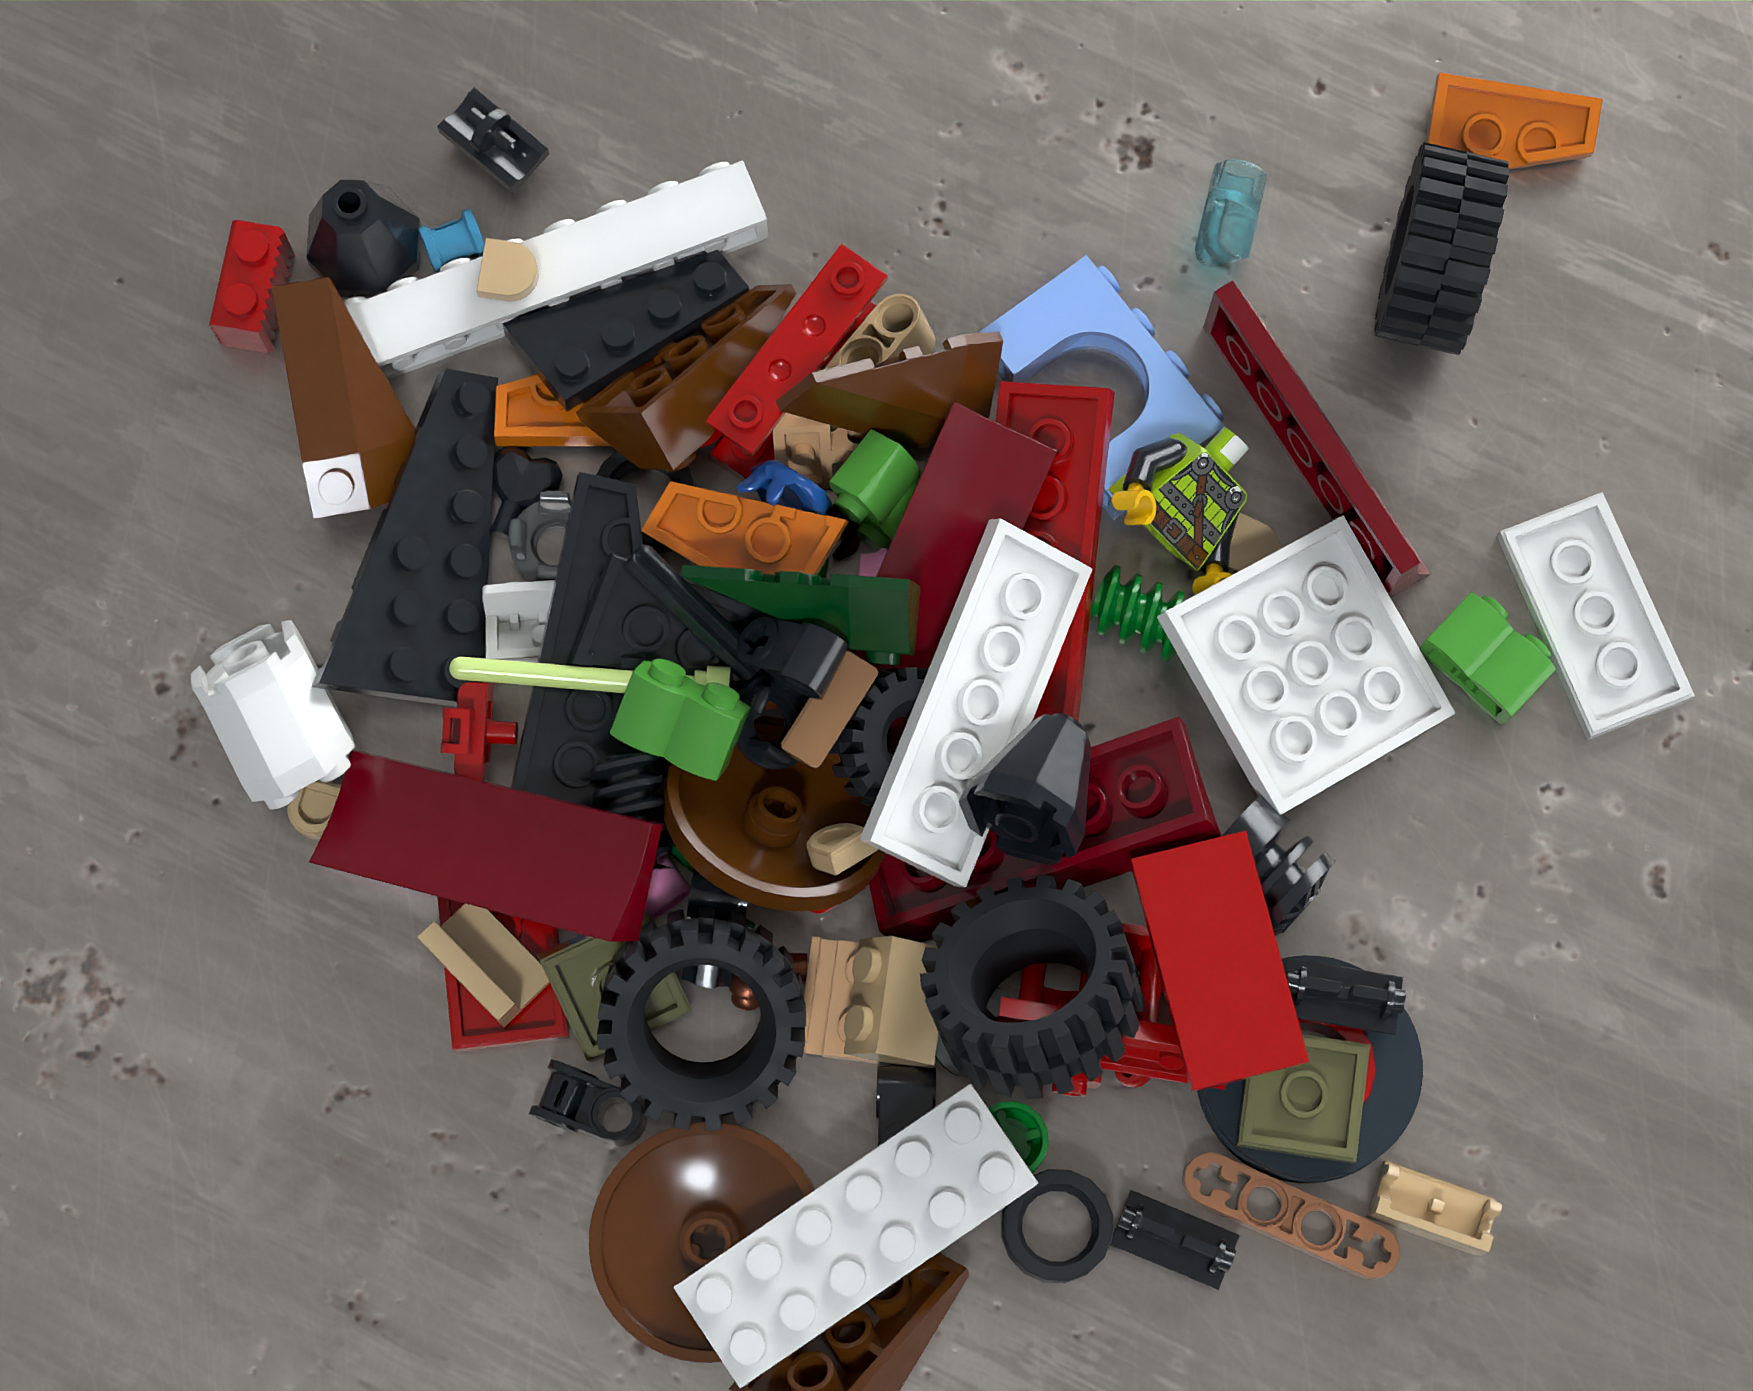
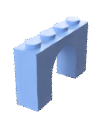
M1085 255L981 330L980 333L1000 332L1004 342L998 375L1006 382L1024 383L1057 358L1067 353L1084 349L1110 353L1123 360L1137 375L1144 393V410L1128 429L1109 442L1102 506L1114 520L1126 510L1117 511L1113 507L1111 501L1113 495L1108 489L1127 473L1132 453L1137 448L1169 438L1172 434L1176 433L1183 434L1205 448L1225 426L1221 422L1224 420V417L1216 402L1206 393L1199 395L1188 382L1189 373L1182 360L1171 350L1165 353L1152 337L1155 332L1145 314L1138 308L1130 310L1118 295L1120 287L1111 272L1102 265L1096 268L1088 256Z

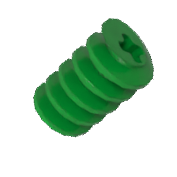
M1115 564L1105 574L1091 606L1090 621L1095 616L1098 617V635L1105 637L1115 625H1118L1119 643L1124 646L1137 633L1140 634V652L1147 654L1158 642L1162 643L1161 660L1168 663L1177 652L1157 616L1184 602V592L1178 590L1167 602H1164L1163 583L1156 582L1144 594L1141 592L1142 575L1135 573L1125 585L1120 584L1121 566Z

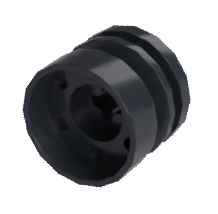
M1259 796L1222 836L1242 831L1247 832L1274 934L1277 936L1280 933L1283 934L1321 892L1320 889L1325 877L1336 860L1325 851L1308 870L1305 869L1298 860L1314 841L1309 836H1306L1285 851L1277 843L1290 820L1284 814L1280 815L1269 803Z

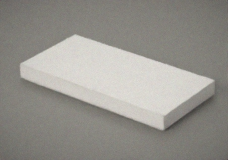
M1603 492L1498 533L1496 536L1543 643L1551 653V661L1556 667V672L1587 740L1687 702L1695 696Z

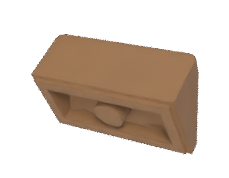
M847 650L822 700L813 698L808 700L783 739L781 748L791 755L792 758L812 768L821 766L878 676V670Z

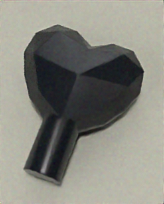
M507 446L498 450L494 456L493 487L502 503L490 529L493 534L508 539L511 519H517L522 510L538 502L541 492L558 491L560 489L563 474L556 461L546 457L532 459L524 449L517 446Z

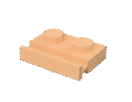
M812 936L804 993L806 1043L803 1054L880 1064L878 1061L844 1054L846 1041L844 1022L851 1005L854 984L852 965L854 957L858 952L859 942L827 940Z

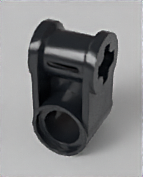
M764 616L753 620L746 626L739 637L736 653L738 658L745 664L765 670L771 683L778 688L798 692L816 700H822L849 646L834 633L817 625L804 622L798 624Z
M550 1060L547 1068L550 1070L551 1075L539 1104L531 1106L529 1115L573 1133L580 1132L615 1146L630 1145L641 1137L645 1131L647 1117L644 1115V1108L637 1098L630 1104L620 1094V1087L599 1080L598 1077L557 1060ZM619 1102L629 1104L632 1109V1119L629 1125L622 1131L612 1132L606 1130L603 1117L607 1108Z
M877 1066L876 1118H879L878 1147L935 1108L936 1068Z

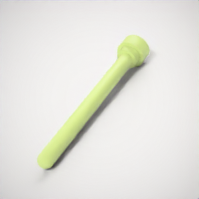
M456 657L449 666L451 675L458 680L625 693L633 673L631 670L473 657ZM707 665V671L695 670V676H685L697 684L706 686L707 683L713 682L729 687L731 667Z

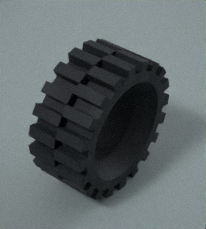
M1423 142L1414 159L1411 176L1408 177L1405 186L1403 201L1400 203L1395 230L1393 229L1390 241L1391 246L1385 262L1384 277L1380 286L1379 303L1375 314L1374 332L1376 337L1454 355L1461 354V350L1464 349L1467 343L1468 335L1470 336L1473 329L1475 314L1478 313L1482 302L1483 289L1488 282L1492 256L1495 254L1498 243L1497 235L1502 224L1503 205L1508 191V185H1506L1509 178L1508 161Z
M1038 875L1036 887L1026 888L1022 876L1006 879L1008 891L995 895L991 885L976 891L980 900L978 905L970 908L962 900L950 910L955 924L952 927L942 922L938 924L932 933L938 949L925 947L921 960L926 970V973L920 974L921 989L926 998V1005L952 1063L959 1072H962L964 1069L966 1070L970 1082L983 1089L990 1080L997 1095L1010 1098L1015 1086H1022L1027 1099L1043 1098V1085L1055 1083L1057 1091L1061 1095L1075 1090L1071 1081L1072 1077L1083 1072L1089 1082L1104 1074L1099 1063L1100 1059L1106 1056L1116 1063L1126 1052L1120 1035L1135 1038L1140 1024L1135 1012H1143L1144 996L1140 988L1142 982L1119 917L1114 909L1109 911L1105 899L1096 891H1093L1086 897L1082 884L1070 879L1067 880L1062 890H1058L1054 877ZM1060 963L1072 966L1087 975L1086 984L1078 995L1067 1005L1045 1017L1026 1022L1004 1023L992 1021L985 1016L987 1003L995 989L1007 977L1029 965Z
M699 907L698 918L685 919L684 910L680 909L669 912L667 914V923L661 927H657L654 920H651L641 927L638 941L634 943L626 941L618 950L616 963L614 966H609L604 979L597 1017L599 1019L597 1030L599 1050H605L603 1066L610 1080L616 1076L620 1077V1094L630 1104L638 1096L645 1100L644 1115L658 1122L663 1110L674 1113V1128L689 1130L691 1117H705L706 1131L722 1129V1116L733 1113L737 1125L753 1118V1104L760 1101L765 1109L769 1108L778 1100V1085L782 1082L789 1086L796 1075L797 1057H803L806 1043V1008L801 976L799 972L794 973L793 958L783 945L777 949L773 945V933L761 924L755 932L746 927L745 915L731 911L729 920L725 921L715 919V908ZM710 965L728 970L742 979L755 995L761 1012L757 1029L747 1044L733 1055L712 1062L689 1061L666 1050L656 1040L648 1026L645 1005L657 984L672 972L688 966Z

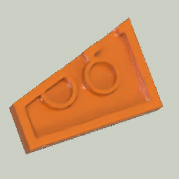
M1439 72L1436 77L1426 143L1505 160L1509 163V170L1591 157L1595 151L1603 98Z
M658 355L632 372L638 377L662 360ZM537 375L496 386L494 430L496 446L611 445L584 425L576 414L594 396L566 412Z
M670 481L641 531L698 566L752 569L763 571V574L793 571L817 575L849 521L777 504L773 506L765 502Z

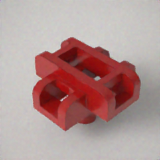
M464 683L458 690L457 707L443 708L440 753L455 754L454 773L457 775L482 781L489 780L491 744L517 745L518 722L492 721L494 683Z

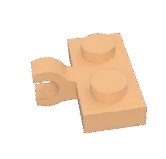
M785 413L773 429L775 460H779L790 469L804 475L820 488L831 489L829 481L833 478L832 463H844L859 445L852 443L851 440L864 438L866 435L839 427L835 431L830 432V425Z

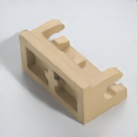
M1384 1161L1366 1217L1472 1255L1480 1256L1490 1251L1494 1236L1490 1234V1230L1495 1217L1501 1213L1502 1204L1497 1202L1496 1199Z

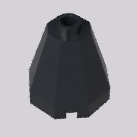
M341 179L323 194L309 214L306 259L309 266L320 277L329 276L341 297L353 298L355 297L354 294H368L371 298L387 292L391 284L411 277L420 269L419 244L421 237L418 228L422 224L420 218L389 186L365 180Z
M1060 713L1053 715L1045 714L1033 720L968 781L958 802L969 829L983 837L988 828L999 836L995 847L1007 855L1050 866L1059 863L1064 852L1067 859L1076 855L1085 836L1091 744L1082 725L1076 719Z

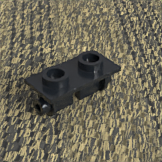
M1286 958L1285 974L1298 1019L1396 1035L1398 1013L1403 1012L1406 998V990L1402 989L1403 977Z
M1130 1190L1110 1245L1219 1290L1225 1273L1229 1271L1237 1251L1235 1247L1240 1235Z

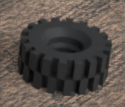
M891 667V669H877L878 676L828 753L839 754L841 762L831 767L836 777L850 779L843 787L850 796L863 797L861 804L869 808L874 806L892 761L887 748L889 727L897 718L905 717L909 719L929 668Z

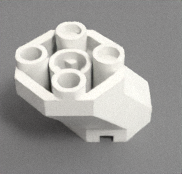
M292 620L281 621L283 632L275 633L271 624L260 625L220 646L210 655L215 666L207 674H205L200 665L190 674L192 689L204 707L240 783L252 802L265 801L270 810L286 806L299 795L300 789L317 780L328 782L344 774L351 766L346 755L355 747L352 732L342 717L328 689L311 687L318 668Z

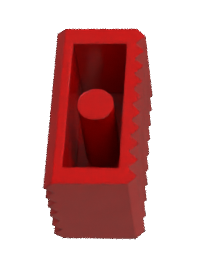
M242 220L232 221L209 326H211V330H213L219 344L263 353H270L275 350L272 342L277 339L274 332L279 329V326L277 324L278 319L272 286L287 283L286 280L291 277L288 270L293 267L290 259L296 256L281 227Z

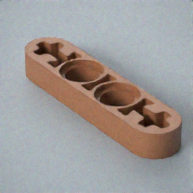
M1212 1152L1200 1154L1192 1159L1183 1171V1190L1189 1200L1198 1206L1353 1275L1369 1280L1381 1278L1392 1272L1399 1262V1242L1387 1228L1221 1154ZM1210 1164L1215 1165L1219 1168L1217 1178L1232 1186L1237 1183V1174L1247 1178L1248 1181L1237 1194L1235 1210L1225 1205V1202L1232 1194L1220 1189H1213L1208 1196L1200 1193L1201 1182L1193 1178L1195 1170L1205 1171ZM1265 1187L1275 1192L1279 1198L1280 1206L1279 1212L1273 1219L1262 1221L1257 1220L1251 1215L1247 1207V1199L1253 1189ZM1309 1212H1323L1333 1222V1236L1326 1244H1312L1303 1236L1301 1224L1303 1218ZM1346 1222L1354 1225L1356 1228L1349 1238L1361 1243L1370 1242L1373 1236L1381 1240L1379 1249L1387 1254L1386 1261L1374 1262L1370 1268H1367L1362 1264L1364 1254L1349 1246L1344 1248L1343 1258L1335 1255L1334 1250L1344 1239Z

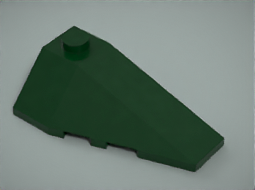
M682 565L681 577L781 620L798 624L803 622L811 623L822 627L843 639L848 644L849 649L865 652V661L867 663L899 666L900 655L915 656L921 586L909 579L831 574L830 579L821 578L820 575L793 571L763 574V571L752 569Z

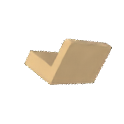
M464 904L441 927L433 921L417 937L503 1027L550 983L542 965L487 909Z

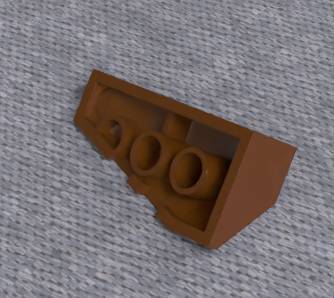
M329 276L272 286L301 460L313 518L367 510L388 503L396 486L394 481L401 464L405 463L416 437L414 432L416 427L409 415L407 416L391 388V383L383 369H380L363 339V334Z
M792 284L755 286L705 319L701 324L704 331L702 335L689 337L677 344L670 342L658 350L657 353L662 361L643 374L636 377L631 370H628L614 379L576 412L578 418L584 425L640 469L674 472L686 467L695 459V451L710 439L715 430L706 425V419L775 331L794 299L796 292Z
M999 331L962 334L947 338L942 343L944 351L923 356L919 346L903 349L898 356L889 358L876 366L872 359L868 358L812 372L777 399L776 403L781 412L867 435L872 429L900 445L915 449L933 447L954 402L989 419L1004 341Z
M938 1252L742 1388H739L737 1383L734 1382L729 1387V1391H900L968 1279V1269Z

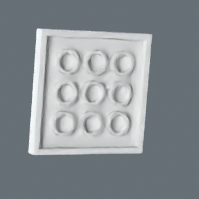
M1344 515L1157 616L1257 796H1261L1280 815L1455 714L1448 698Z

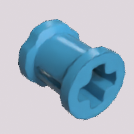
M470 208L462 211L461 218L432 229H429L426 225L418 228L423 246L435 274L440 272L439 270L443 265L455 259L466 258L474 254L479 258L483 256L485 244Z

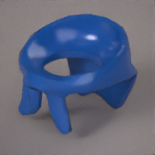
M767 460L766 462L757 463L751 468V475L736 485V490L740 493L757 491L762 502L773 506L777 504L824 516L828 514L832 506L831 500L822 488L804 475L790 469L779 460Z

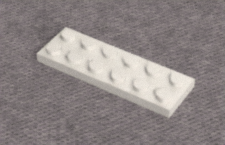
M1001 518L989 519L861 835V841L953 886H967L989 829H986L983 837L969 829L958 801L968 781L1032 722L1091 575V567Z
M969 1084L673 1288L739 1388H742L1039 1183L972 1084Z

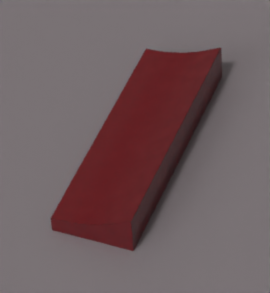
M1234 280L1215 290L1203 329L1329 520L1332 522L1344 515L1390 598L1429 576L1430 572L1251 302L1246 300Z
M956 402L952 404L875 576L909 579L921 586L915 656L900 655L899 666L871 664L876 669L930 667L989 519L1001 518L1015 527L1023 529L1057 450L990 420ZM848 648V651L865 661V652ZM897 718L889 727L887 748L889 753L893 755L904 732L908 718Z
M1178 716L1091 747L1085 836L1076 855L1067 859L1064 852L1059 863L1050 866L1007 855L995 847L999 836L989 830L967 886L956 887L886 853L876 875L869 883L878 929L885 937L895 936L921 943L933 939L932 933L940 922L950 927L955 924L950 910L962 900L970 908L978 905L980 900L976 891L991 885L994 894L997 895L1008 891L1006 879L1022 876L1026 888L1036 887L1038 875L1054 877L1058 890L1063 889L1068 879L1081 883L1084 888L1131 872L1130 860L1133 858L1221 837L1196 762L1186 724Z
M350 751L348 760L351 766L345 772L334 809L309 863L609 942L639 940L662 829L661 824L364 751Z

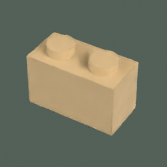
M895 936L860 939L858 952L854 957L852 965L854 984L851 1005L844 1022V1032L846 1035L844 1054L897 1066L934 1065L938 1030L925 1002L926 998L921 989L920 974L926 973L921 961L925 947L938 949L937 946Z

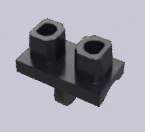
M475 87L467 94L461 105L437 126L441 135L511 193H514L549 155L548 147Z

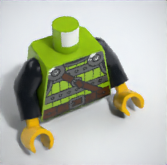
M1223 427L1205 448L1181 433L1172 434L1169 438L1137 448L1132 453L1127 473L1108 489L1113 495L1111 500L1113 507L1117 511L1127 510V515L1124 519L1126 526L1143 525L1169 553L1195 571L1201 568V571L1206 574L1194 580L1192 591L1195 595L1232 576L1230 573H1227L1229 570L1230 546L1239 512L1247 501V492L1228 472L1249 448L1237 435L1226 427Z

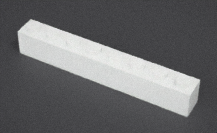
M742 160L731 165L728 162H719L703 169L699 177L678 184L676 181L661 183L649 190L647 196L628 203L624 200L607 203L596 211V215L577 222L572 219H566L553 223L544 230V234L526 241L518 238L507 240L526 246L533 253L539 270V279L535 289L521 300L509 302L478 297L476 289L482 257L474 260L469 258L455 259L443 265L439 270L440 272L420 280L416 277L404 278L391 284L385 293L369 299L353 297L345 300L344 303L363 334V339L380 369H383L387 378L391 379L504 337L502 323L674 265L704 253L718 250L722 255L768 239L767 217L744 161Z

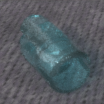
M1235 159L1225 160L1223 165L1222 162L1215 164L1195 245L1196 259L1202 265L1216 266L1249 257L1267 181L1266 173L1257 165Z

